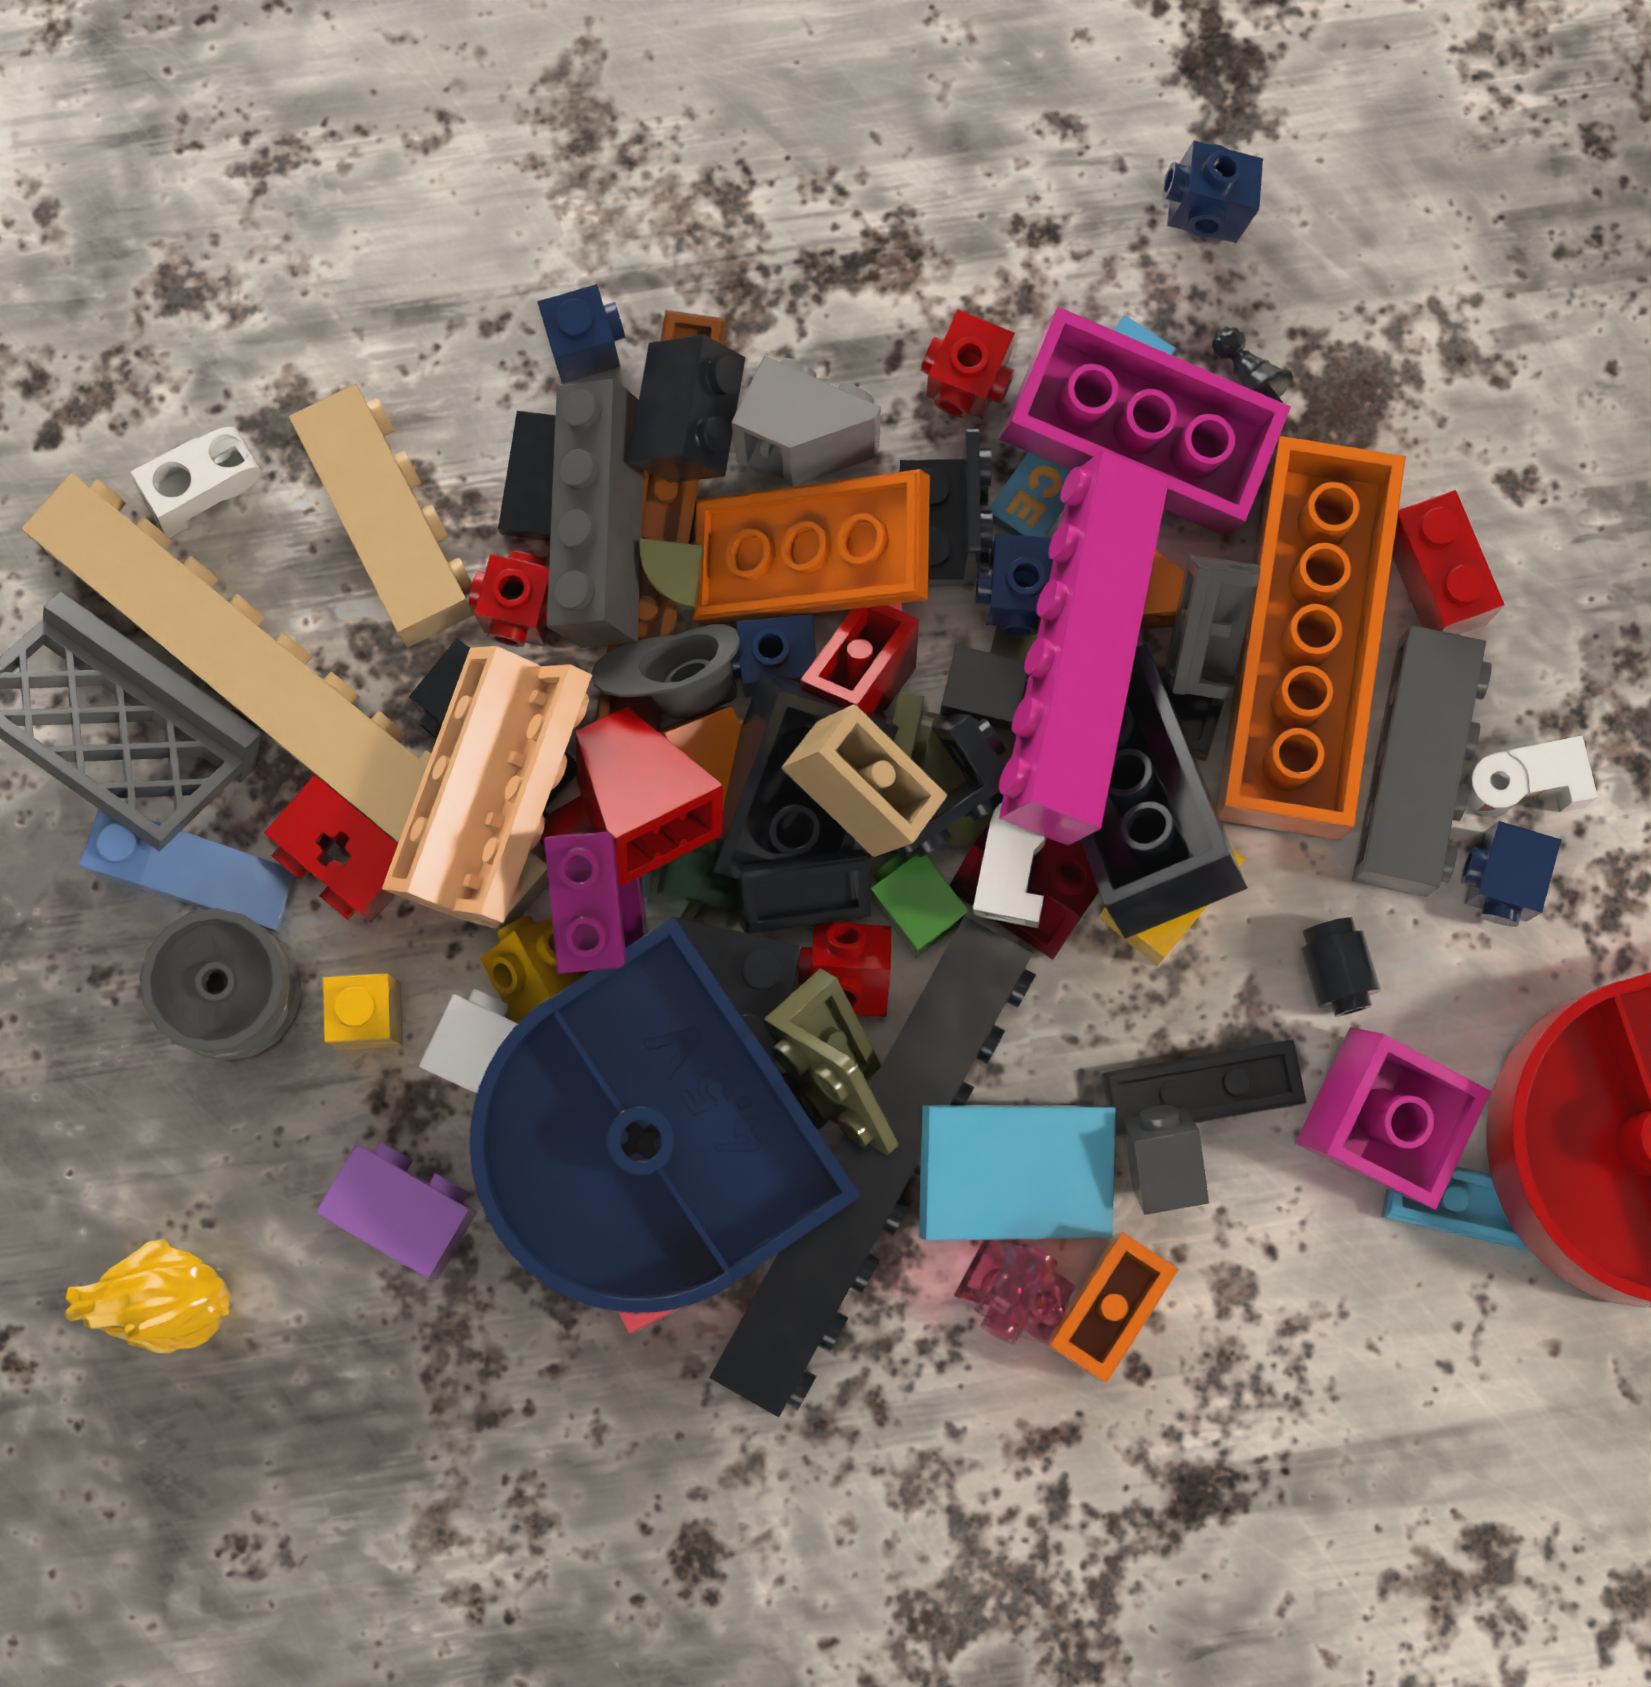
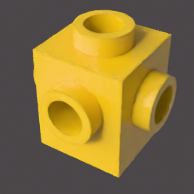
M525 916L511 922L497 932L500 942L480 958L492 985L497 990L502 1001L510 1005L508 1012L513 1022L519 1023L529 1012L546 999H550L590 972L558 973L552 917L534 923L531 916Z

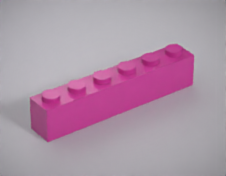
M1106 450L1099 452L1081 467H1074L1062 486L1060 499L1065 503L1061 525L1054 533L1049 546V557L1053 559L1049 582L1043 588L1037 603V615L1041 617L1037 639L1028 651L1024 665V671L1029 675L1025 697L1018 705L1012 721V731L1017 734L1012 758L1006 764L999 782V791L1001 794H1004L999 819L1067 846L1101 829L1169 483V478Z

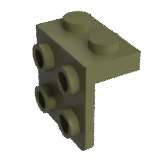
M820 968L763 1019L776 1042V1045L772 1048V1053L779 1064L795 1077L801 1088L796 1092V1097L813 1118L820 1122L828 1118L838 1124L842 1132L858 1147L864 1148L869 1144L885 1155H889L898 1146V1142L866 1082L882 1065L837 977Z

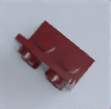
M990 823L972 845L949 885L957 896L974 906ZM1047 838L1044 847L1033 858L1027 893L1044 896L1038 928L994 920L1052 960H1054L1099 893L1081 840L1067 846Z

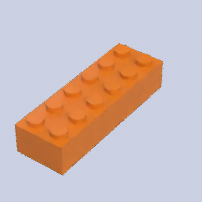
M1279 436L1267 466L1253 557V564H1257L1261 569L1257 587L1254 588L1236 672V684L1231 705L1216 806L1221 821L1334 840H1341L1354 828L1406 456Z

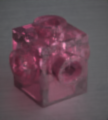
M983 1240L954 1296L984 1316L980 1326L996 1338L1012 1345L1017 1343L1019 1337L1046 1344L1052 1331L1062 1321L1065 1314V1306L1076 1286L1054 1271L1058 1261L1037 1247L1029 1244H1023L1020 1247L994 1240Z

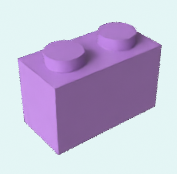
M381 1141L378 1142L374 1151L356 1144L321 1202L316 1214L424 1277L438 1280L478 1212L463 1203L469 1192L436 1173L430 1183H427L408 1172L407 1170L413 1160Z

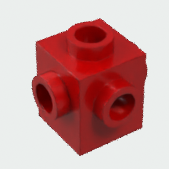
M957 309L944 340L934 336L924 356L920 371L928 374L926 396L934 399L936 407L947 414L959 418H966L970 414L983 419L991 400L1002 404L1012 382L1015 369L1008 367L1007 364L1012 355L1015 333Z
M510 551L508 558L490 554L486 571H477L475 573L469 593V607L475 609V617L484 633H488L487 637L491 640L514 647H523L525 642L545 646L549 631L547 627L549 567L545 566L546 561L543 558L522 551ZM509 589L523 592L516 599H506Z
M850 922L815 924L812 947L800 948L797 986H801L821 968L837 977L855 1015L886 1017L891 975V926L854 924Z

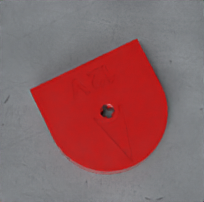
M1651 972L1617 981L1573 998L1551 1010L1528 1029L1513 1047L1501 1067L1490 1099L1486 1125V1148L1494 1189L1505 1215L1526 1247L1542 1264L1575 1288L1612 1303L1651 1308Z

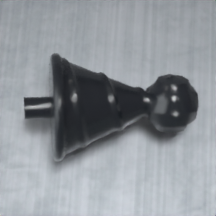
M1226 326L1219 330L1213 338L1212 348L1214 353L1220 356L1221 359L1228 358L1232 360L1234 366L1233 373L1237 379V384L1283 403L1280 397L1291 385L1293 380L1292 371L1281 369L1268 360L1250 353L1249 350H1244L1246 338L1244 333L1239 331L1238 328Z

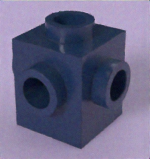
M1193 140L1180 163L1172 162L1164 179L1162 197L1163 199L1170 200L1167 226L1190 231L1199 237H1213L1237 243L1260 208L1263 158L1229 150L1222 145L1206 144Z
M995 534L990 551L989 566L979 565L976 581L975 603L987 604L985 625L1000 626L1002 633L1012 636H1032L1038 633L1041 617L1037 615V603L1043 588L1049 582L1053 559L1049 557V546L1052 538Z

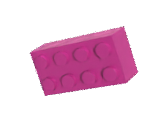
M1057 307L1044 328L999 440L1069 470L1076 466L1081 467L1099 452L1106 450L1169 478L1163 510L1228 537L1246 522L1291 406L1061 307Z

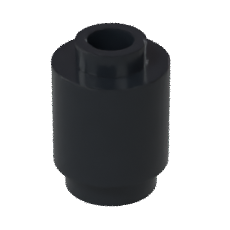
M1353 918L1335 919L1304 930L1303 935L1306 946L1302 947L1301 951L1318 1008L1332 1007L1334 1016L1339 1017L1372 1007L1370 995L1380 992L1381 987L1364 931H1356Z

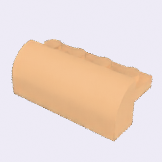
M499 646L470 648L382 890L476 924L498 928L500 923H504L506 914L515 907L520 898L523 886L520 875L528 853L538 844L543 834L545 819L542 814L549 794L564 775L567 765V757L564 753L572 730L579 725L587 711L589 697L586 691L592 674L572 665L540 666Z

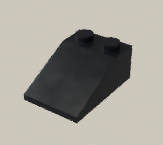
M761 672L739 733L723 808L722 836L716 840L711 870L714 873L737 879L738 865L853 850L856 840L781 768L817 721L845 709L844 707L800 689V683ZM882 711L864 712L894 742L899 727Z

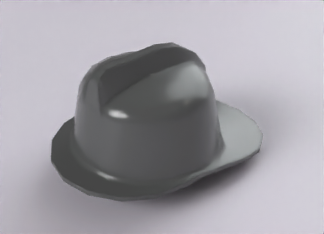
M710 624L683 633L642 639L636 643H627L606 653L595 663L591 672L594 687L608 695L618 697L643 696L653 708L672 718L696 716L715 707L732 702L736 698L737 686L730 660L738 651L740 638L736 629L732 627Z

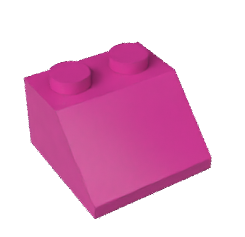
M1350 1027L1295 1144L1358 1176L1436 1210L1489 1098L1491 1090L1384 1034Z

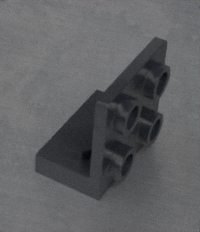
M966 429L962 459L900 460L899 472L921 469L930 475L928 586H975L979 565L989 566L990 549H992L993 515L992 510H980V506H988L989 487H991L992 481L991 448L979 449V429Z

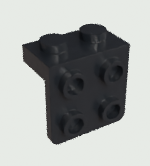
M951 714L932 727V730L966 781L947 793L948 796L912 844L895 849L894 851L902 855L916 852L918 857H922L938 848L952 836L946 827L961 817L969 815L972 820H977L1002 803L1004 795L999 791V782L1005 766L998 756L1004 753L1006 748L996 731L985 718L978 721L976 718H972L971 715Z

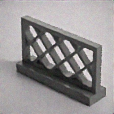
M61 591L43 606V619L0 656V689H21L23 709L0 710V739L159 852L234 779L241 783L257 766L262 732ZM45 645L65 660L66 671L28 672L27 659ZM19 667V672H13ZM103 686L115 695L116 706L78 707L76 687ZM68 687L70 708L31 709L29 688ZM152 721L165 730L166 742L129 743L127 722ZM118 723L120 744L82 745L80 724ZM71 724L73 746H45L34 738L33 726ZM203 757L218 767V769L209 778L180 779L178 758ZM168 758L171 780L133 781L131 760ZM122 760L124 782L97 783L85 774L84 762ZM190 795V796L183 802V797H182V796ZM173 796L174 812L158 826L137 811L135 798Z

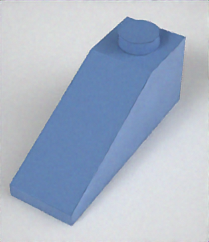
M98 809L78 865L98 878L203 910L218 908L244 914L263 928L279 932L297 879L296 876L280 864L182 830L159 852L100 809ZM152 821V822H154L155 824H157L158 826L161 824V823H159V822Z

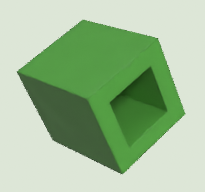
M898 854L873 874L878 883L870 889V899L915 958L958 928L964 916L968 917V909L926 855L918 857L916 854L909 860L906 855Z

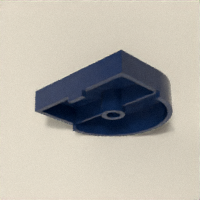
M674 916L626 947V964L624 966L613 969L592 970L529 1012L512 1029L491 1059L479 1085L470 1126L472 1175L486 1218L499 1240L530 1274L546 1286L585 1305L609 1311L654 1313L682 1308L715 1296L734 1285L736 1281L861 1197L783 1080L782 1075L753 1032L750 1031ZM637 1122L643 1129L654 1125L659 1130L661 1136L653 1142L657 1153L652 1158L646 1160L639 1152L630 1157L625 1153L622 1145L629 1140L626 1128L631 1123Z

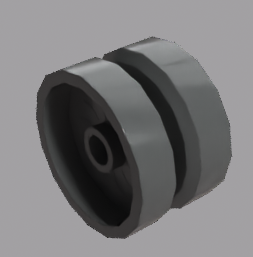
M218 908L190 912L166 926L148 948L140 974L143 1006L156 1029L181 1047L201 1055L227 1061L256 1056L277 1043L295 1020L302 995L299 966L286 944L244 914ZM227 975L228 983L225 990L215 994L216 991L224 987L222 977Z

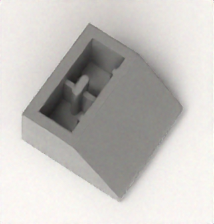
M764 355L731 422L736 460L744 466L792 487L870 460L875 457L879 449L881 406L874 404L873 397L856 386L842 383L837 388L817 379L816 373L810 367L797 360L783 358L781 362H778Z

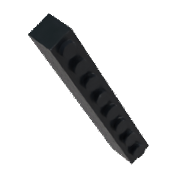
M964 916L870 1086V1090L891 1128L898 1146L889 1155H885L869 1144L864 1148H860L845 1134L842 1136L833 1155L861 1197L777 1254L712 1371L710 1379L777 1417H780L786 1405L796 1411L799 1410L817 1377L806 1370L818 1346L828 1352L833 1348L849 1318L840 1313L838 1309L850 1288L861 1294L863 1293L881 1260L870 1254L873 1245L882 1230L894 1236L912 1201L901 1196L913 1172L921 1176L922 1105L966 1104L975 1088L964 1082L975 1059L988 1064L1005 1033L1004 1029L994 1024L1006 1002L1016 1008L1019 1007L1036 976L1035 973L1025 969L1033 954L1032 952Z

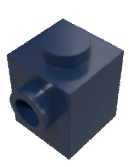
M597 284L537 301L562 384L620 367L615 341L625 339V333L616 303L603 305Z
M812 614L736 621L740 644L737 653L730 660L734 679H742L745 697H753L762 671L800 683L801 678L817 658Z
M1501 821L1495 823L1484 832L1480 848L1472 847L1466 858L1461 876V883L1469 885L1465 904L1482 909L1480 916L1483 919L1511 927H1517L1520 921L1527 922L1541 914L1562 839Z

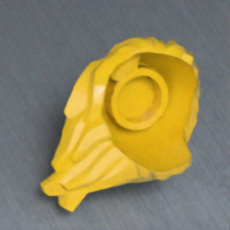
M165 1239L152 1240L141 1246L123 1261L111 1267L100 1278L98 1283L86 1287H68L66 1300L71 1306L66 1310L65 1317L70 1322L83 1319L84 1326H87L90 1330H104L109 1336L126 1340L130 1346L143 1348L151 1352L170 1354L178 1349L195 1348L207 1342L220 1329L223 1316L229 1314L232 1296L227 1289L225 1280L221 1279L215 1270L208 1264H204L201 1259L189 1252L172 1247Z

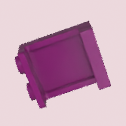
M593 830L544 838L558 973L613 969L624 966L626 964L625 948L648 934L642 876L619 887L615 840L611 832L593 833Z

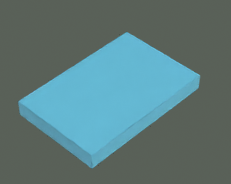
M922 1105L919 1237L924 1240L1113 1238L1116 1107L1107 1105Z

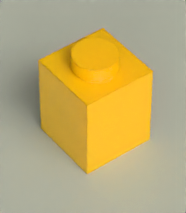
M388 973L323 977L325 1043L338 1050L403 1046L401 983Z

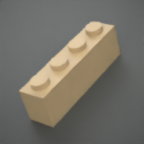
M357 383L290 415L289 418L397 633L407 648L473 616L474 612L469 607L465 597L470 593L472 581L459 557L448 562L438 542L449 538L433 505L430 504L421 509L411 489L422 483L405 450L393 455L384 436L395 430L378 397L366 402Z

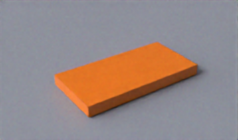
M918 469L696 500L695 545L703 546L704 555L696 612L693 611L692 621L704 626L927 601L930 475Z

